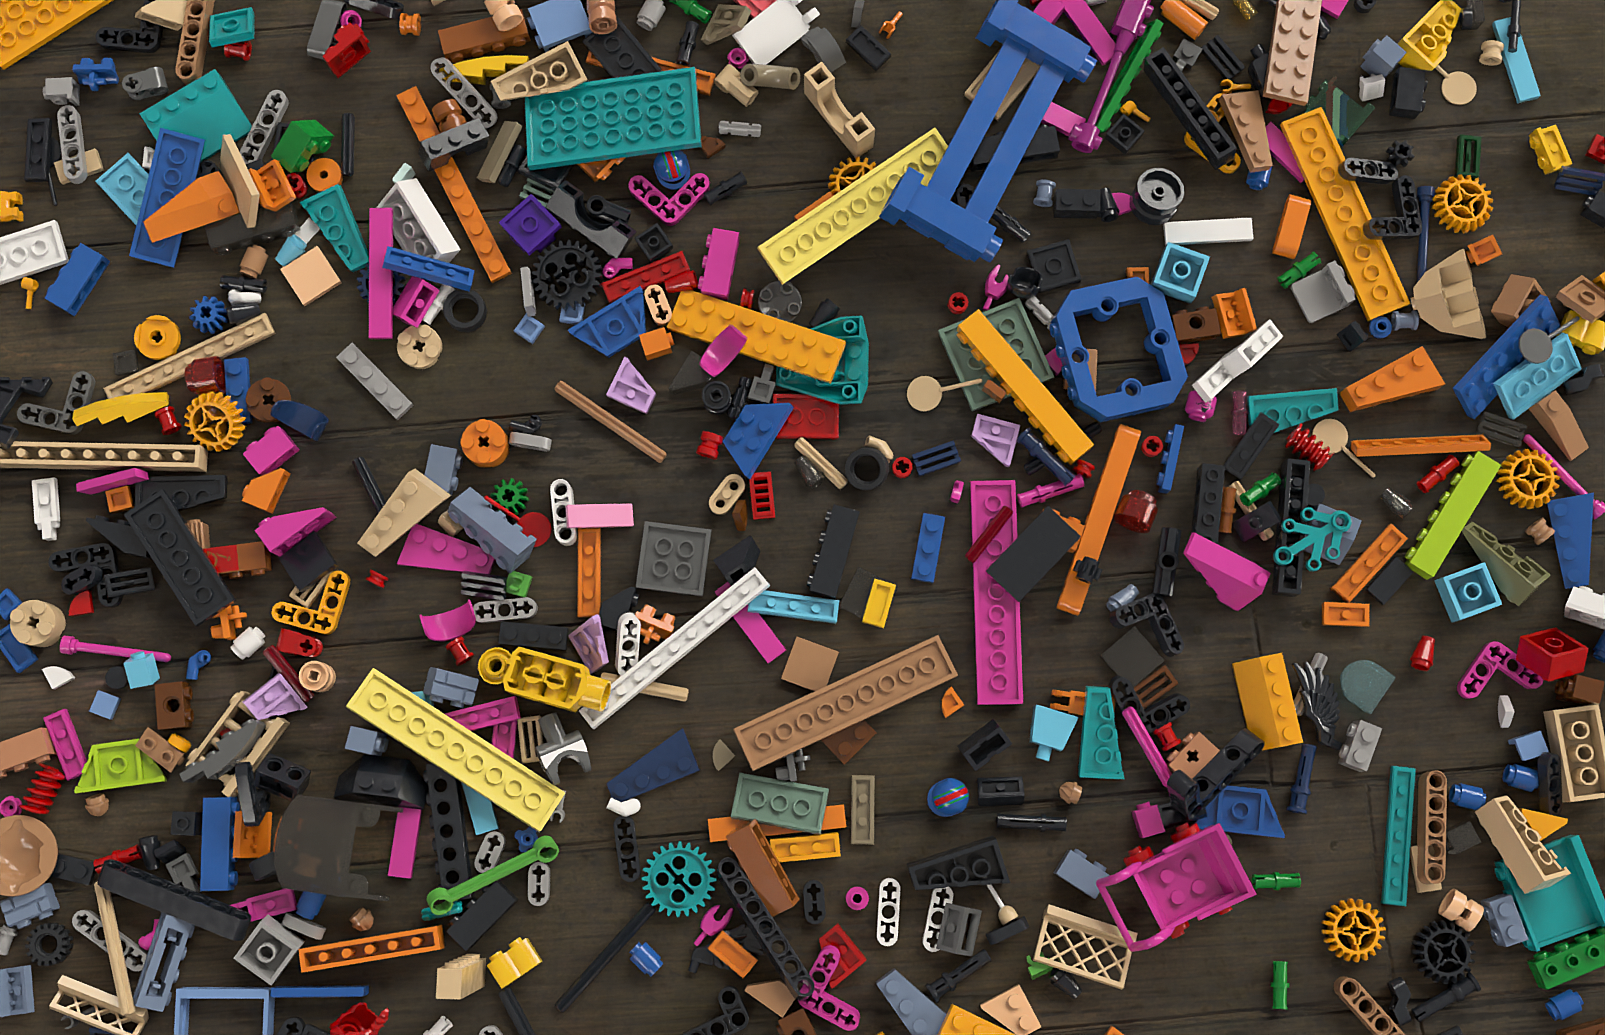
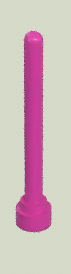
M1527 434L1523 437V441L1532 450H1538V456L1544 453L1546 454V461L1553 460L1550 466L1558 468L1554 473L1560 476V479L1576 495L1588 494L1531 435ZM1593 500V519L1595 520L1605 512V503L1603 501Z
M64 635L60 642V652L63 654L83 651L130 657L133 653L144 651L145 654L153 653L155 661L169 662L171 660V655L168 653L79 642L73 636Z

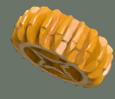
M858 156L855 162L848 158L847 165L841 161L839 163L840 168L834 167V174L829 176V180L832 182L828 183V188L831 189L832 195L834 196L841 191L839 185L846 188L864 176L865 173L867 174L876 167V163L872 162L868 165V158H865L864 162H860V157ZM858 171L857 175H855L854 177H844L845 175L851 172Z
M1462 174L1456 178L1451 176L1448 181H1443L1440 184L1441 186L1435 190L1437 195L1432 198V201L1435 202L1432 209L1438 210L1434 217H1441L1439 224L1445 222L1447 224L1446 230L1454 227V233H1458L1461 229L1463 234L1469 230L1471 232L1475 231L1477 227H1482L1485 221L1490 218L1489 213L1493 210V207L1490 206L1493 199L1487 197L1491 194V191L1484 190L1486 183L1479 185V178L1472 181L1471 175H1467L1464 179ZM1449 192L1452 194V204L1448 206L1447 201ZM1475 202L1477 203V213H1476V216H1474V214H1473V212H1474L1473 204H1474Z
M209 392L207 395L203 393L198 398L193 399L192 404L186 408L189 412L184 416L189 420L184 426L191 429L187 434L194 435L192 442L199 440L200 446L205 447L207 445L208 451H212L215 448L216 452H220L223 449L227 450L232 445H236L238 439L244 435L241 431L246 427L241 424L246 419L240 416L243 409L235 407L238 401L231 403V396L223 397L222 392H218L216 395L214 392ZM201 414L203 415V418H204L203 423H202V420H201ZM221 419V421L217 423L209 424L213 420ZM227 420L229 421V430L226 426Z
M1525 449L1522 452L1518 450L1514 452V456L1508 455L1506 457L1507 461H1503L1500 464L1503 469H1499L1497 472L1502 477L1498 478L1496 482L1503 485L1499 488V491L1505 490L1506 492L1503 498L1511 497L1510 504L1514 505L1518 502V508H1524L1526 505L1527 509H1532L1534 506L1539 508L1543 503H1549V497L1556 495L1553 489H1557L1560 486L1554 482L1559 480L1560 476L1554 475L1558 468L1550 466L1553 460L1546 461V454L1544 453L1538 456V450H1533L1531 453L1529 449ZM1518 463H1521L1520 473L1513 476L1515 467ZM1527 476V478L1529 477L1530 480H1534V481L1529 482V481H1527L1526 479H1521V478ZM1543 482L1541 491L1535 496L1537 484Z
M1348 898L1347 904L1344 900H1340L1339 907L1332 905L1331 909L1334 913H1325L1330 918L1329 921L1322 920V924L1328 925V927L1321 930L1323 934H1328V937L1323 941L1325 943L1332 942L1328 949L1330 951L1336 950L1335 956L1339 958L1343 956L1345 961H1350L1352 958L1354 962H1359L1360 957L1363 960H1368L1367 952L1375 956L1376 952L1373 948H1382L1381 944L1377 943L1378 939L1385 940V937L1380 935V931L1386 930L1385 927L1379 926V923L1383 922V918H1375L1379 911L1377 909L1371 910L1370 903H1366L1363 906V900L1360 899L1354 902L1353 899ZM1356 911L1360 912L1367 919L1369 926H1364L1360 923L1359 917H1356ZM1348 913L1344 925L1337 927L1341 917ZM1350 927H1357L1359 929H1363L1357 930V932H1354V934L1344 931L1350 930ZM1341 934L1347 937L1351 949L1346 948L1340 942L1338 935ZM1365 934H1369L1365 944L1359 947L1362 937Z

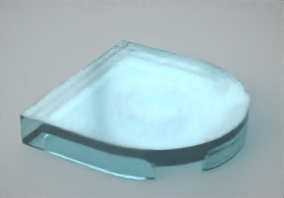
M1358 660L1344 668L1340 681L1344 696L1367 714H1371L1396 677L1372 661Z

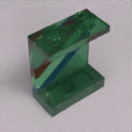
M1334 75L1330 81L1325 79L1317 89L1320 93L1316 97L1312 95L1308 99L1304 113L1322 107L1337 142L1344 146L1375 107L1369 102L1364 108L1333 85L1337 80V77Z

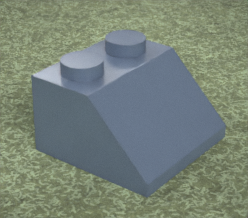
M1320 503L1313 507L1315 511L1330 515L1337 511ZM1350 516L1352 521L1351 527L1348 531L1342 533L1339 547L1340 556L1335 560H1329L1325 556V550L1331 545L1333 532L1326 535L1321 558L1340 565L1355 540L1362 520ZM1336 519V524L1342 526V520ZM1311 520L1306 525L1322 528L1327 523ZM1313 544L1306 547L1304 551L1311 554ZM1330 549L1329 554L1335 557L1336 551Z

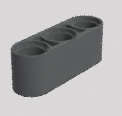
M322 0L307 45L308 56L324 60L322 56L326 50L337 44L334 35L342 27L340 18L343 12L347 11V3L337 0Z

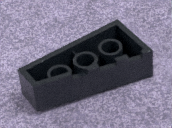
M989 836L906 864L915 890L1010 883L997 840L994 836Z

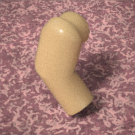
M870 435L866 438L865 446L881 451L888 463H890V460L893 459V452L888 444Z

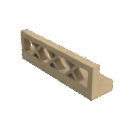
M64 975L59 979V991L49 1005L52 1010L114 1035H139L149 1019L148 1010L135 1006L133 1014L122 1016L117 996ZM64 994L72 997L75 1004L66 1007L58 1003ZM88 1004L95 1007V1013L89 1015L80 1013L79 1007ZM112 1013L116 1015L117 1021L106 1024L102 1022L100 1016ZM132 1021L138 1025L133 1034L123 1031L121 1024Z

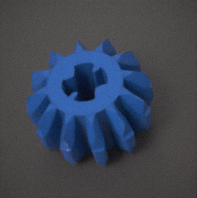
M203 296L202 302L195 300L197 306L196 308L190 307V311L194 314L189 316L190 320L194 321L193 326L196 329L200 328L202 333H206L209 330L211 334H215L216 327L223 330L220 324L228 322L223 317L228 314L227 309H224L225 304L213 296L210 300L208 297Z

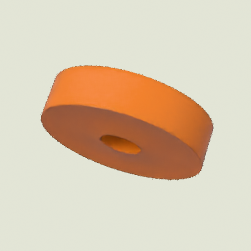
M317 159L307 169V181L318 193L336 184H342L343 175L341 174V168L332 159ZM328 173L327 178L322 179V175Z

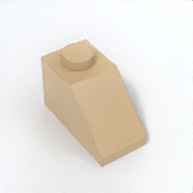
M155 0L137 11L135 17L178 31L183 27L187 0Z

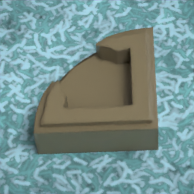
M721 739L716 743L713 750V762L718 771L735 757Z

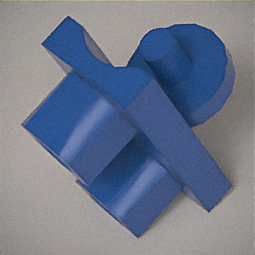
M82 58L80 64H73L72 70L76 73L79 84L89 85L92 91H98L100 85L118 84L119 77L115 71V64L111 58H103L101 64H95L90 58Z

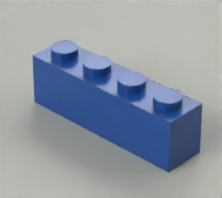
M235 797L203 798L200 891L234 890L235 885L238 883V873L235 871V862L238 861V858H233L235 811H240V804Z

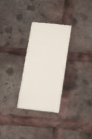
M308 218L295 232V235L307 244L320 228L313 220Z

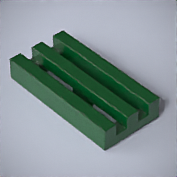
M1460 134L1457 137L1455 178L1461 174L1464 179L1467 175H1471L1472 180L1479 178L1481 136ZM1464 140H1466L1464 172H1462ZM1475 141L1473 173H1470L1471 142Z

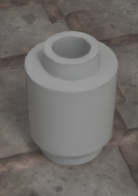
M646 0L637 15V24L648 31L656 27L666 10L663 5L664 2L662 0Z

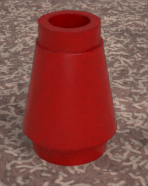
M687 269L665 280L667 292L694 291V288L698 287L695 271Z
M1429 636L1421 637L1410 658L1413 668L1428 671L1433 666L1434 638Z

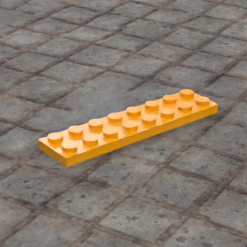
M695 291L680 292L672 312V317L667 325V329L709 344L727 326L733 325L747 337V341L739 354L829 384L832 382L846 345L844 340Z

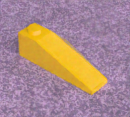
M1440 0L1399 41L1398 45L1407 52L1399 64L1406 68L1432 71L1446 56V48L1451 41V34L1458 21L1461 8L1452 0Z

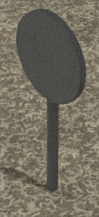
M1576 316L1549 335L1535 328L1525 331L1519 339L1520 353L1531 363L1539 364L1545 362L1552 354L1551 338L1577 322L1580 318Z

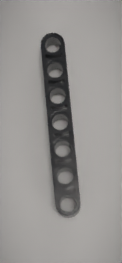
M732 858L722 859L716 870V876L792 996L799 1001L807 1000L815 989V984L739 864ZM729 866L732 868L733 873L726 875L722 872L721 868ZM734 886H743L745 888V893L737 894L734 890ZM749 904L755 905L758 913H749L746 906ZM759 925H768L770 927V933H762L759 929ZM772 944H780L783 952L780 954L775 953L772 950ZM787 963L793 964L796 972L793 974L786 972L784 965ZM797 984H806L808 993H800L797 989Z
M117 860L104 861L97 882L103 889L235 941L245 939L252 918L249 913Z

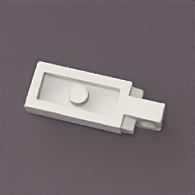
M57 478L32 480L35 524H37L38 530H42V539L47 541L57 540L56 528L60 527Z

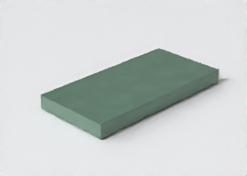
M739 773L731 819L747 822L756 819L758 824L821 835L829 789Z

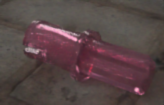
M1239 390L1232 392L1233 410L1230 411V414L1233 415V434L1245 435L1246 415L1249 414V411L1246 410L1247 391Z

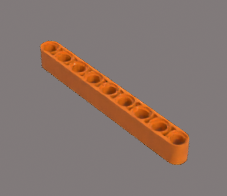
M1119 424L1084 524L1085 528L1073 556L1057 604V609L1078 616L1082 609L1090 584L1076 579L1077 572H1074L1073 568L1076 561H1082L1084 556L1097 561L1099 559L1141 434L1140 430L1123 424Z

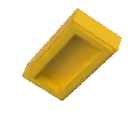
M874 579L862 623L884 629L896 587L895 584Z

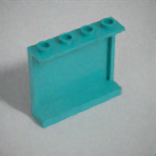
M1568 835L1543 844L1547 851L1552 849L1557 855L1555 860L1560 867H1566L1571 873L1547 888L1524 894L1512 872L1505 865L1504 859L1494 862L1496 877L1499 881H1502L1505 889L1503 894L1512 895L1528 940L1522 943L1528 950L1537 952L1540 951V947L1599 926L1605 927V899L1579 835Z

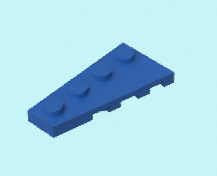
M1594 493L1550 500L1547 503L1552 528L1555 530L1554 539L1565 589L1589 585Z

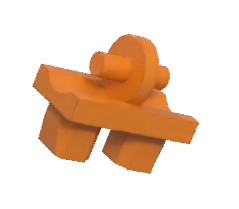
M230 605L212 618L220 617L221 624L211 626L212 638L235 640L237 638L235 629L242 628L241 620L247 618V613H240L238 605L232 606V608Z
M645 605L640 612L637 611L635 615L641 624L640 634L645 636L644 643L649 644L651 639L659 642L660 638H669L674 631L675 616L664 613L661 621L653 618L656 609L649 605Z

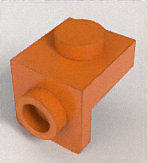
M1494 235L1467 245L1469 250L1466 251V255L1470 263L1475 262L1477 266L1502 255Z

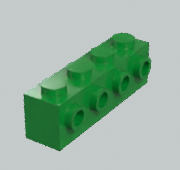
M1600 926L1596 928V933L1591 935L1588 933L1575 937L1576 941L1570 944L1567 942L1554 946L1555 950L1551 952L1542 951L1534 954V959L1527 961L1538 987L1548 990L1605 966V927Z

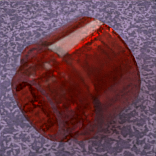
M219 356L194 359L191 364H188L185 368V381L190 392L198 393V395L203 393L207 395L209 392H214L215 394L226 392L225 368Z
M1141 490L1130 491L1122 496L1114 514L1115 521L1128 530L1137 533H1148L1158 513L1156 499Z

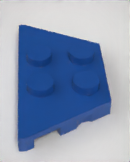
M641 286L568 329L569 333L608 358L639 340V335L646 333L644 296Z
M790 403L745 405L723 440L724 445L748 479H751L792 412L794 407Z
M1227 785L1205 807L1207 817L1196 821L1200 829L1220 823L1224 832L1285 838V834L1265 789Z

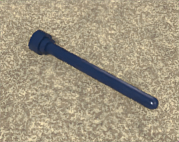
M1420 186L1417 188V198L1421 202L1420 217L1422 223V231L1419 234L1417 282L1427 271L1430 202H1432V198L1435 196V187Z

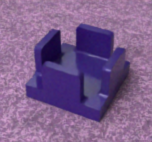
M532 194L499 222L511 240L529 256L535 250L541 253L544 248H547L556 239L554 236L555 232L562 227Z

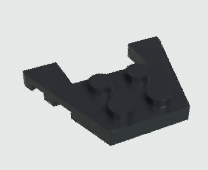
M0 377V445L9 449L19 435L16 428L2 425L1 423L20 395L27 393L43 398L53 384L50 377H42V379L22 377L21 380H10L9 377Z

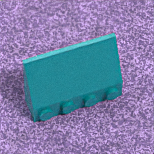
M216 69L140 113L156 140L158 139L160 128L206 140L201 162L221 151L223 135L230 134L234 142L248 135L252 128L251 123Z

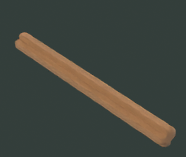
M560 381L556 385L555 391L657 462L661 463L666 458L667 454L665 451L565 382Z

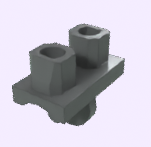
M800 749L796 751L797 757L795 758L793 753L785 756L787 766L775 768L777 780L797 781L795 763H798L799 771L806 770L804 761L811 760L810 755L803 756V750Z

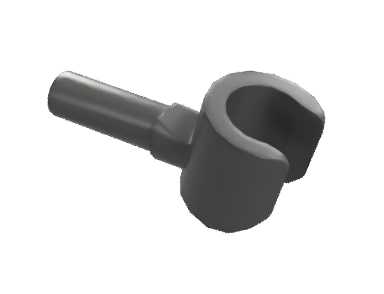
M92 1006L81 1012V1014L89 1015L95 1012V1007ZM67 1015L61 1018V1021L67 1018L71 1020V1025L65 1029L73 1028L80 1022V1020Z

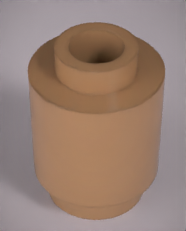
M257 245L247 247L240 264V273L249 278L257 279V276L261 275L268 259V255L265 253L266 250Z

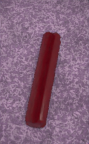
M1008 506L1002 507L966 553L965 557L970 562L974 563L1012 516L1013 511Z
M270 645L263 651L264 656L278 673L285 678L301 700L305 703L313 698L314 693L302 686L299 675L276 647Z

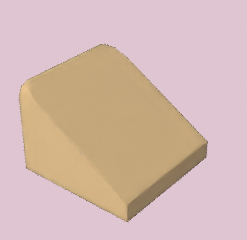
M448 510L441 514L438 523L451 537H454L463 529L459 523H455L450 518Z

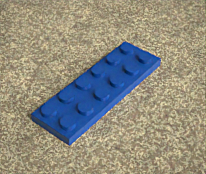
M160 128L129 256L175 268L183 233L152 243L143 221L196 180L206 140Z
M1540 294L1453 387L1468 417L1475 419L1498 395L1493 383L1525 360L1519 350V339L1525 331L1535 328L1549 335L1561 327L1547 296Z

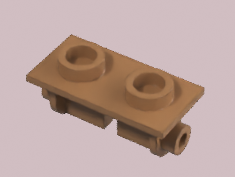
M147 727L135 745L169 772H172L176 765H181L185 760L182 757L184 753L149 727Z

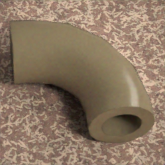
M746 64L740 73L742 82L747 86L794 90L800 83V72L797 68Z

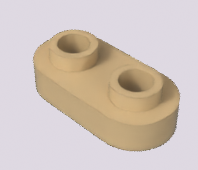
M736 474L728 475L709 499V506L713 513L717 515L728 513L745 490V483L741 476ZM732 483H736L738 485V488L736 490L730 489V485ZM720 500L725 503L722 508L716 506V503Z

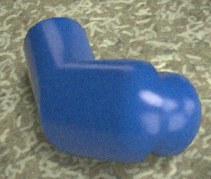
M201 650L189 658L186 679H198L199 669L211 660V655L208 651Z

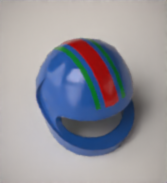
M681 150L660 152L656 155L653 167L659 182L670 190L681 189L690 177V167L686 154ZM684 177V179H683L681 182L677 183V184H669V183H666V182H665V181H669V182L677 181V180H679V179H681V178Z
M946 778L931 787L927 797L928 805L939 816L948 817L964 811L969 802L968 789L961 781L954 778Z

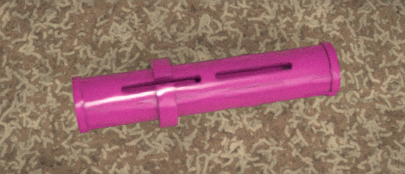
M1079 473L1075 475V478L1067 486H1064L1060 480L1042 487L1038 485L1033 490L1017 494V500L1021 508L1036 502L1043 503L1045 499L1084 487V481Z

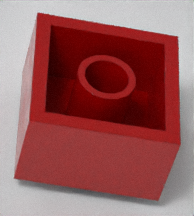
M1555 627L1520 636L1516 660L1527 669L1539 675L1543 680L1554 681L1584 672L1588 648Z

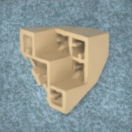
M1461 249L1424 273L1413 288L1414 297L1411 298L1413 310H1418L1421 319L1441 332L1483 339L1486 338L1483 317L1478 306V296L1476 288L1473 287L1472 272L1465 249Z

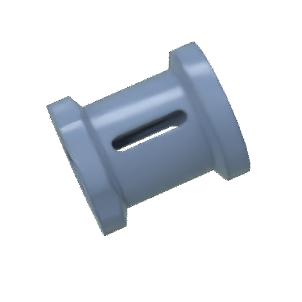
M1038 180L1036 182L1038 187L1037 196L1034 198L1033 203L1041 207H1051L1053 205L1051 200L1052 191L1056 183L1050 180Z
M1412 310L1411 313L1393 311L1391 315L1392 330L1397 331L1399 328L1417 330L1419 324L1417 311Z

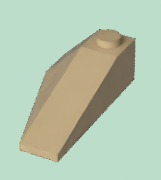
M567 41L491 80V83L499 99L505 101L567 91L587 81V78Z

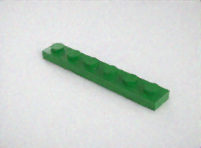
M1155 19L1146 24L1147 26L1142 37H1139L1108 92L1095 125L1100 130L1099 134L1106 132L1110 127L1112 115L1116 114L1120 109L1122 97L1126 96L1130 91L1131 81L1140 73L1141 63L1150 55L1151 45L1160 37V29L1164 24L1160 20Z

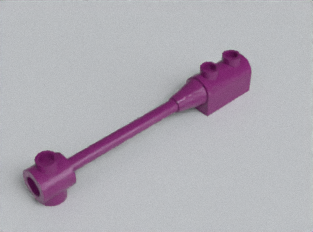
M1122 0L1110 30V33L1116 35L1117 39L1108 71L1087 123L1075 124L1068 137V140L1072 141L1073 148L1080 152L1091 153L1093 149L1097 150L1102 142V138L1098 136L1100 130L1095 126L1122 56H1124L1137 36L1142 37L1147 25L1143 24L1144 18L1149 19L1154 7L1150 5L1151 0Z

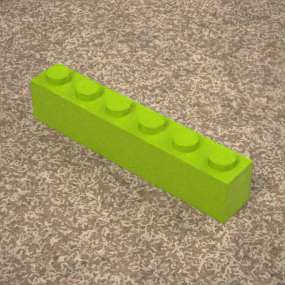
M1479 451L1471 455L1468 454L1461 463L1463 466L1461 472H1457L1450 481L1452 485L1450 490L1442 494L1439 499V503H1441L1439 508L1431 512L1427 519L1429 521L1426 529H1421L1416 537L1418 540L1415 547L1412 546L1405 555L1407 560L1404 564L1426 580L1435 576L1501 467L1499 463Z

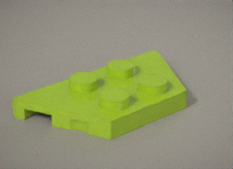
M139 739L92 745L88 754V761L84 764L81 772L82 776L74 792L78 794L165 782L167 779L156 761L135 746Z

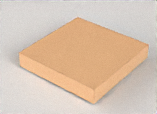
M318 246L280 269L304 306L342 283Z

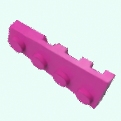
M416 524L410 530L397 564L446 571H470L490 574L495 559L478 546Z

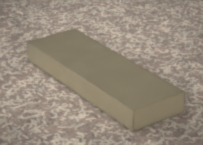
M504 121L477 176L479 180L489 183L496 182L522 129V125L517 122Z
M852 775L851 844L874 845L875 775Z

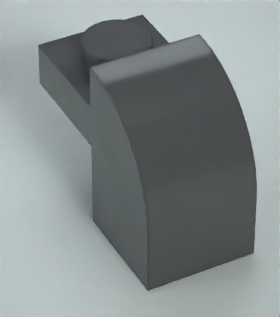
M819 27L811 29L800 38L803 45L813 52L817 63L823 62L830 72L846 63L837 42L825 27L823 29Z

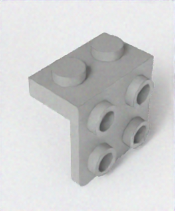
M1336 261L1328 263L1321 271L1291 285V290L1307 321L1310 323L1348 307L1355 300L1354 289L1351 285L1347 284L1344 278V271L1340 265H1337Z

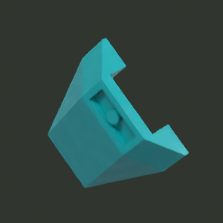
M863 316L839 317L811 328V330L846 341L831 384L778 366L776 367V385L840 405L861 404L868 388L869 342Z

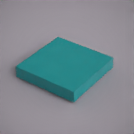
M252 7L210 16L209 42L211 47L254 39V11Z

